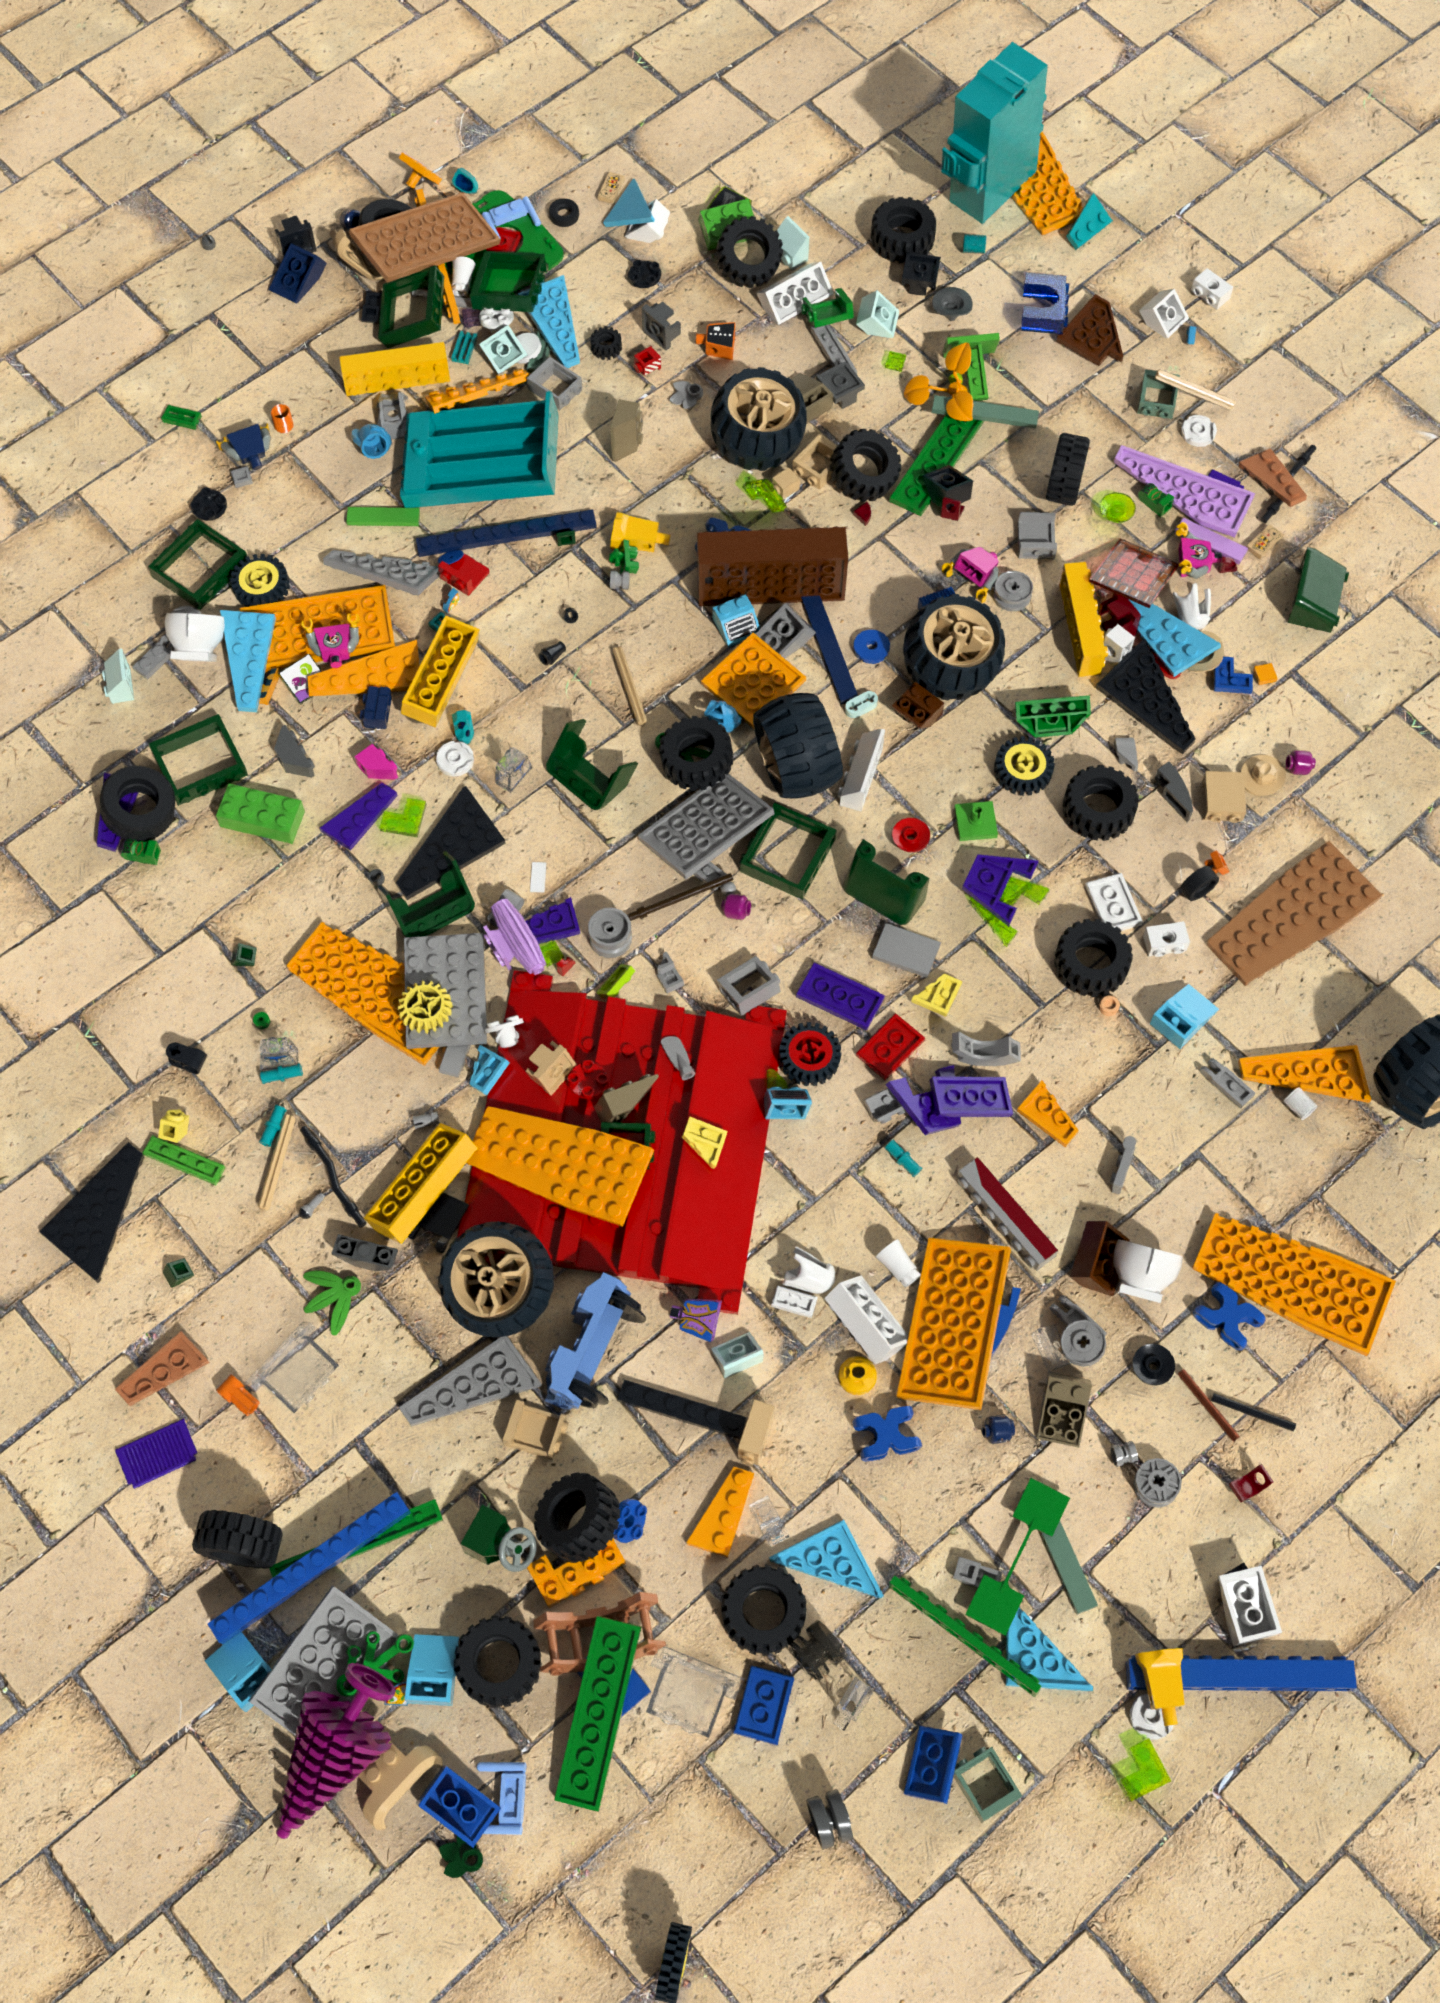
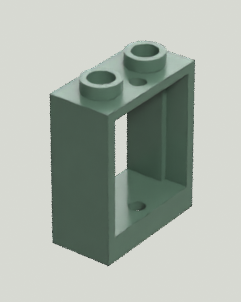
M1145 369L1137 414L1172 419L1178 388L1156 380L1155 374L1157 371ZM1146 387L1172 391L1170 405L1144 401Z
M985 1746L973 1753L975 1758L969 1762L965 1758L957 1763L953 1775L981 1823L1022 1797V1794L993 1747L986 1749ZM989 1758L1008 1789L1009 1794L982 1810L961 1774Z

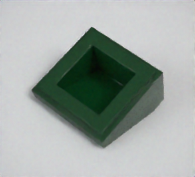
M575 531L556 533L558 546L575 544Z
M238 943L233 948L231 965L254 966L257 948Z
M185 1258L167 1263L163 1269V1274L171 1288L194 1276Z

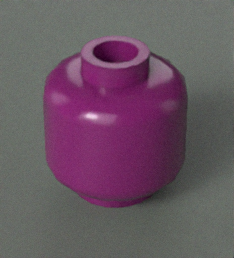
M1293 750L1290 755H1287L1285 765L1286 769L1293 775H1308L1315 768L1316 760L1310 751Z
M729 894L722 901L721 910L724 911L728 919L744 920L746 916L750 915L751 901L745 895Z

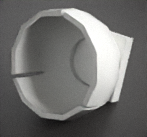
M166 613L164 623L166 636L175 648L174 651H171L170 659L217 662V655L213 651L223 638L225 628L223 616L189 614L187 616V613Z
M1118 1239L1114 1248L1113 1264L1121 1282H1118L1116 1291L1161 1303L1163 1296L1161 1291L1177 1279L1182 1267L1183 1256Z

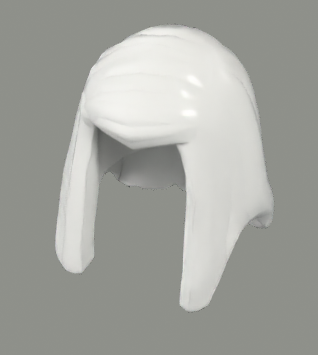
M1194 583L1188 595L1180 597L1176 592H1173V598L1179 619L1197 630H1202L1210 620L1211 591L1209 588L1204 590L1205 599L1198 604L1197 583Z
M795 1247L794 1259L800 1265L793 1270L785 1272L782 1285L814 1294H821L830 1290L835 1282V1269L833 1265L825 1264L808 1252Z

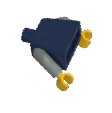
M266 423V427H260V424L238 430L227 434V439L223 437V442L216 441L220 450L224 451L235 461H240L241 464L250 462L252 470H258L262 468L260 458L265 457V452L269 449L270 445L269 425Z

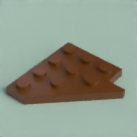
M1095 294L1057 336L1056 341L1098 366L1108 356L1122 362L1124 356L1110 302Z

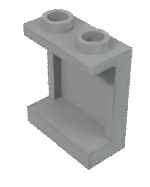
M1029 511L1019 513V559H1055L1057 551L1054 525L1055 513Z

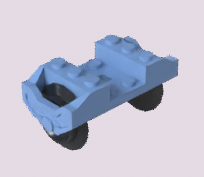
M603 1272L601 1278L586 1287L584 1293H579L571 1314L575 1315L572 1322L583 1326L582 1331L573 1346V1351L559 1345L557 1351L552 1350L545 1371L548 1372L546 1377V1402L568 1410L572 1408L579 1409L580 1405L594 1409L598 1404L606 1405L609 1403L608 1398L603 1393L590 1386L592 1378L620 1318L634 1323L646 1321V1316L641 1312V1305L630 1297L631 1293L626 1289L627 1286L619 1279Z

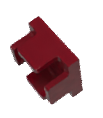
M1116 590L1110 599L1102 602L1099 606L1098 614L1100 616L1108 612L1112 619L1104 622L1102 627L1107 632L1108 629H1113L1118 624L1135 636L1141 614L1124 593Z

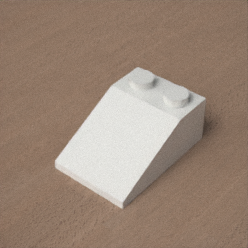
M1262 1566L1218 1576L1226 1623L1233 1646L1282 1633Z

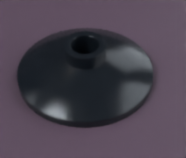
M1146 1344L1140 1347L1134 1354L1132 1366L1135 1375L1142 1382L1158 1386L1165 1384L1173 1376L1175 1360L1170 1351L1158 1344ZM1149 1364H1154L1156 1369L1151 1370Z

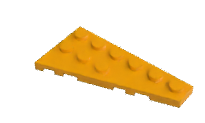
M516 369L511 374H497L496 378L493 379L487 377L480 379L478 383L462 384L463 387H448L445 389L446 391L440 393L439 391H433L429 393V396H425L426 403L435 414L440 412L439 408L441 407L447 409L454 407L455 402L466 403L488 395L487 391L489 390L500 391L503 385L514 386L525 382L529 374L526 370Z
M417 640L343 664L339 668H331L307 676L309 696L367 693L369 686L378 688L388 687L391 692L408 691L420 667Z
M1357 1045L1239 1058L1238 1060L1242 1080L1290 1089L1300 1087V1089L1307 1092L1367 1103L1371 1101Z

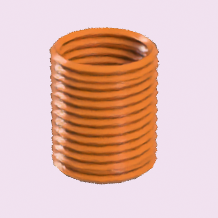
M284 404L274 406L271 409V416L275 430L280 433L291 431L294 424L289 407Z

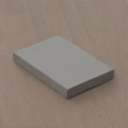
M886 923L872 959L928 978L941 942Z

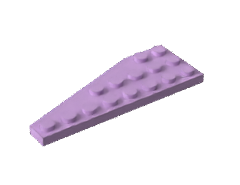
M1121 445L1114 460L1115 464L1144 485L1153 483L1164 494H1171L1174 497L1172 505L1201 526L1234 538L1255 496V493L1123 445Z

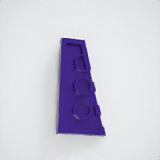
M104 772L103 784L112 774ZM139 793L125 795L119 801L122 809L131 814ZM100 812L97 847L116 852L121 838L106 827Z
M383 783L379 784L321 826L320 831L351 851L398 796L397 792Z
M571 897L566 899L565 902L559 905L555 904L549 907V910L541 914L537 913L531 916L532 918L526 920L538 944L580 934Z

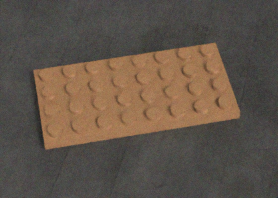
M463 192L349 230L351 238L387 283L420 272L426 268L455 260L457 257H464L499 245L501 241Z

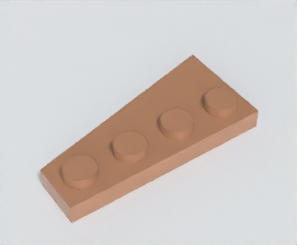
M1271 448L1239 462V468L1247 470L1252 478H1257L1266 489L1270 488L1274 491V495L1288 506L1292 507L1307 499L1306 493Z
M180 1331L123 1381L115 1391L129 1406H132L210 1362Z

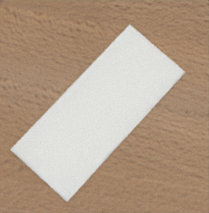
M532 862L530 892H545L546 862Z

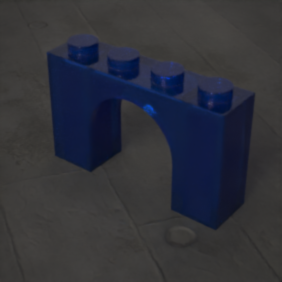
M1025 273L1023 297L1045 299L1054 305L1050 307L1024 306L1021 331L1063 334L1064 327L1067 328L1068 317H1065L1068 315L1069 283H1066L1067 276Z

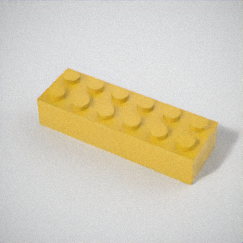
M444 342L339 357L347 396L450 382Z
M1086 562L1064 564L1059 584L1079 677L1101 675L1102 667H1105V657L1108 656V648L1103 643L1105 638L1104 631L1100 629L1101 616L1097 615L1096 611L1098 609L1097 599L1093 597L1094 585L1090 583L1091 571L1087 569Z
M445 615L402 701L401 714L436 728L475 649L480 629Z
M439 1123L364 1216V1219L377 1233L402 1244L466 1162L478 1149L466 1133Z

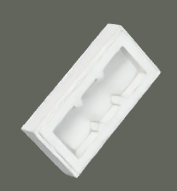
M777 1285L771 1307L812 1319L818 1297Z

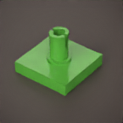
M993 801L955 804L954 810L959 841L998 837Z

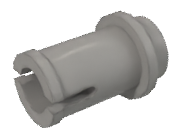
M432 1110L428 1114L413 1116L415 1129L430 1125L435 1127L436 1124L440 1123L438 1113Z

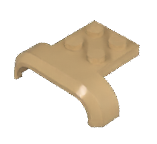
M333 229L331 231L332 244L335 246L338 255L345 262L370 280L379 281L384 279L376 268L367 266L358 247L350 242L344 230L340 229L337 232Z
M392 1743L388 1751L380 1754L381 1756L374 1763L369 1764L366 1767L367 1769L359 1774L358 1777L372 1790L371 1795L365 1802L363 1816L376 1830L386 1829L387 1826L384 1824L385 1816L424 1772L432 1767L441 1769L443 1759L431 1747L427 1745L417 1747L405 1756Z

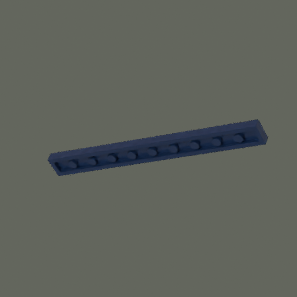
M592 509L416 538L419 557L454 550L472 549L551 536L561 532L597 528L594 510Z

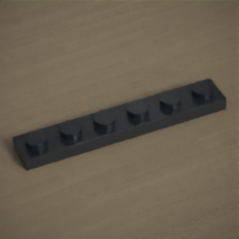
M624 1380L618 1397V1402L737 1439L741 1438L747 1417L627 1380Z

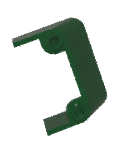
M581 719L566 723L546 763L547 771L591 809H602L626 788L638 763L635 761L621 765L608 778L584 758L587 745L579 735L586 720Z
M447 851L443 852V855L450 869L440 876L439 883L442 890L410 907L402 898L391 899L389 893L381 885L377 887L389 913L405 938L428 936L471 913L475 907L474 899L456 860Z

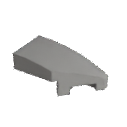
M1134 737L1115 738L1114 745L1117 756H1119L1118 763H1127L1132 766V770L1137 771L1138 760Z
M664 952L662 962L657 968V977L668 994L685 985L675 969L674 962L668 953Z

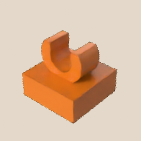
M1217 850L1210 853L1212 859L1204 862L1206 866L1214 865L1212 870L1216 874L1220 872L1222 875L1230 872L1223 855Z

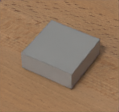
M248 466L231 470L236 488L253 484Z

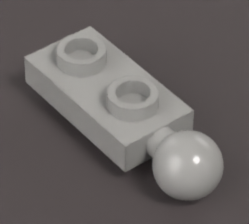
M709 862L693 875L703 883H707L727 874L712 862ZM731 881L712 889L716 891L720 887L724 896L735 894L736 886Z

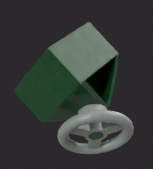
M483 1504L460 1543L465 1554L486 1565L500 1561L502 1566L511 1572H519L526 1569L536 1554V1540L530 1530L524 1527H516L510 1530L505 1516ZM523 1534L527 1538L521 1542L513 1539V1536ZM530 1546L527 1558L520 1564V1558L524 1549ZM507 1557H513L512 1564L507 1561Z

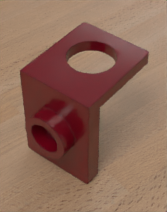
M944 497L941 517L958 521L965 506L961 505L959 500ZM949 503L955 505V506L950 507V508H948V509L946 508V505L949 504Z
M1260 1464L1248 1474L1230 1482L1229 1486L1241 1503L1259 1494L1274 1483L1264 1466ZM1257 1472L1264 1476V1484L1257 1481Z

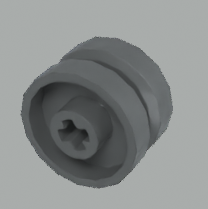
M838 1789L826 1792V1809L818 1795L806 1799L810 1818L822 1850L834 1846L833 1830L841 1843L854 1839L849 1814Z

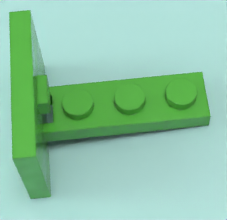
M999 333L949 337L945 342L942 351L943 358H946L947 353L955 346L963 343H969L971 363L966 373L969 393L972 395L973 401L988 400L989 398L983 354L995 353L1000 340Z

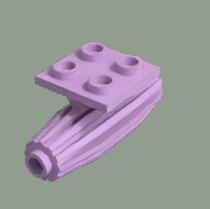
M508 899L497 901L491 906V911L498 930H489L486 925L483 927L486 931V934L483 936L502 967L506 965L507 969L511 970L512 968L509 963L515 957L528 973H534V975L541 973L546 962L538 941L523 916Z

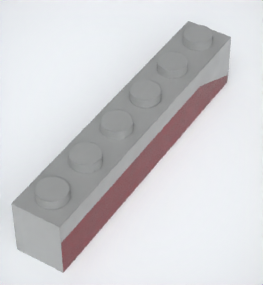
M978 1157L959 1170L957 1176L958 1184L964 1190L967 1189L976 1205H980L984 1209L986 1217L997 1224L998 1231L1003 1236L1009 1238L1014 1250L1021 1252L1029 1267H1033L1038 1271L1056 1257L1058 1249Z

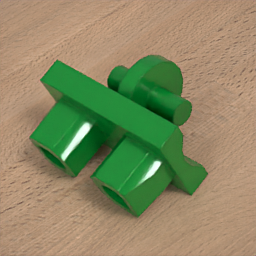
M623 540V546L619 549H614V552L609 554V561L614 563L616 567L619 566L620 574L623 571L636 574L639 569V562L630 561V559H636L638 548L629 546V540Z

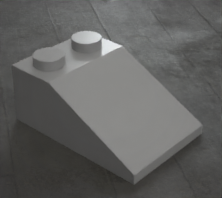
M785 603L763 625L756 635L785 659L804 646L816 632L794 608Z

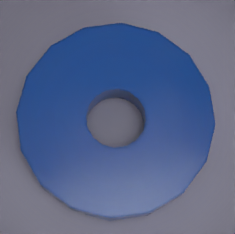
M869 629L862 631L856 636L853 651L855 656L863 660V662L876 664L882 662L888 656L890 642L884 633ZM873 644L877 648L872 650L869 649L867 646Z

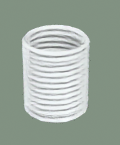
M1300 1087L1293 1090L1284 1099V1103L1301 1120L1306 1119L1317 1108L1316 1103Z

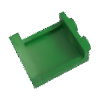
M842 288L835 289L836 299L811 304L806 297L803 298V304L801 305L802 313L806 315L808 322H811L814 328L854 318L853 302Z

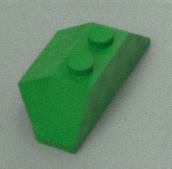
M1090 695L1015 702L1016 721L1034 738L1071 735L1091 715Z

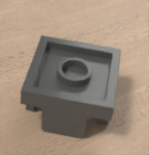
M664 302L660 304L655 303L651 307L646 304L642 307V331L666 351L671 348V341L681 334V323L676 321L670 326V323L666 320L674 314V310Z
M846 361L816 376V380L823 383L833 393V402L835 404L840 402L842 409L854 404L857 401V393L865 389V384Z

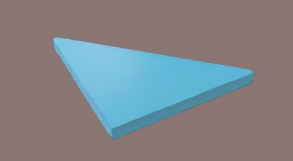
M635 178L629 183L604 220L603 224L605 227L655 221Z
M844 1520L769 1557L772 1563L880 1599L884 1596Z
M1018 1608L1006 1634V1660L1012 1659L1021 1667L1020 1670L1026 1675L1028 1673L1034 1675L1040 1681L1038 1684L1041 1685V1688L1092 1692L1093 1686L1061 1654L1050 1639L1038 1629L1028 1615ZM1006 1676V1686L1020 1687Z

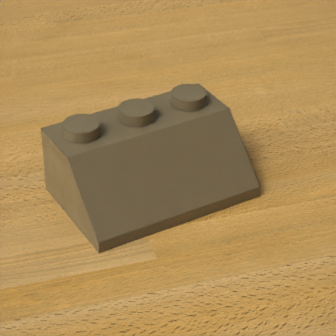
M618 400L610 426L612 461L614 462L636 452L639 444L643 442V434H641L643 429V422H641L643 412L640 411V403Z

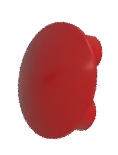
M585 1060L570 1071L568 1086L577 1097L594 1099L602 1095L607 1089L608 1075L600 1065L591 1060Z

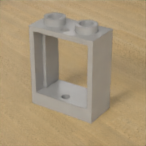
M549 357L527 377L528 390L545 400L546 391L550 390L542 386V384L554 374L570 385L559 396L552 392L556 407L560 411L570 403L571 399L580 394L582 391V378Z
M757 956L717 979L721 994L741 1016L781 992L778 975L776 973L772 974L767 963L761 961ZM758 971L767 982L742 997L733 986Z

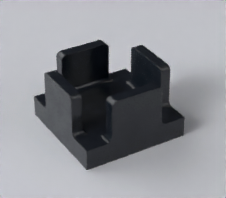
M297 216L281 220L284 231L274 230L283 258L291 243L311 253L317 251L312 227L307 219L303 220L304 224H301Z
M907 252L902 285H910V294L926 296L927 287H932V290H936L941 257Z

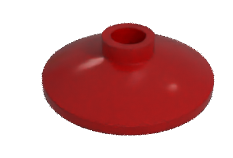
M905 818L895 824L892 830V839L899 849L905 852H918L928 845L930 830L923 821L917 818Z

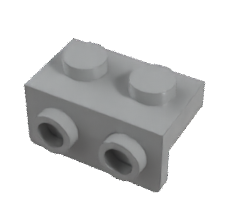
M889 1088L863 1100L873 1122L883 1124L892 1119L891 1116L896 1113L898 1115L906 1113V1110Z

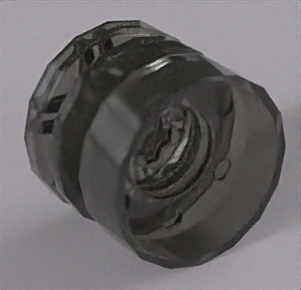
M816 1620L806 1629L810 1640L807 1641L799 1635L796 1638L799 1645L792 1641L788 1644V1648L799 1667L819 1683L823 1679L819 1669L826 1675L830 1673L825 1662L828 1661L837 1667L848 1655L832 1632L822 1622Z

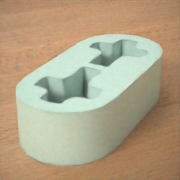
M867 691L847 701L845 706L846 715L850 718H857L875 709L878 703L877 694Z

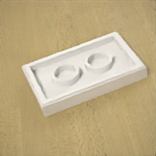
M1122 873L1085 883L1089 898L1101 922L1106 923L1108 921L1112 923V927L1115 928L1117 926L1122 931L1142 925L1143 921Z

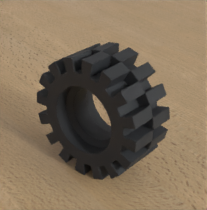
M604 326L605 329L599 327V331L597 329L594 330L590 337L593 355H596L598 359L601 356L602 360H605V357L611 360V356L613 359L616 358V354L619 355L622 350L621 334L616 329L613 331V327H610V329H608V326ZM603 341L612 342L610 345H601L600 343Z

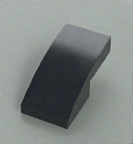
M366 292L365 305H363L362 322L379 323L382 293Z

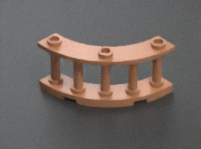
M638 1592L618 1602V1607L607 1610L604 1606L586 1610V1615L573 1616V1612L543 1613L533 1620L534 1629H541L546 1632L550 1662L540 1667V1672L550 1673L551 1676H558L563 1673L584 1671L587 1659H583L579 1630L591 1626L594 1628L597 1616L629 1623L630 1616L640 1613L644 1641L637 1645L634 1660L643 1656L657 1654L659 1649L666 1646L665 1641L653 1640L649 1610L650 1607L658 1603L657 1594ZM567 1629L570 1632L574 1660H559L556 1630Z

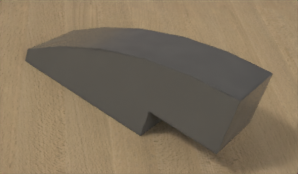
M1167 762L1157 770L1155 780L1164 788L1162 797L1188 822L1193 813L1189 791L1178 771L1170 762Z

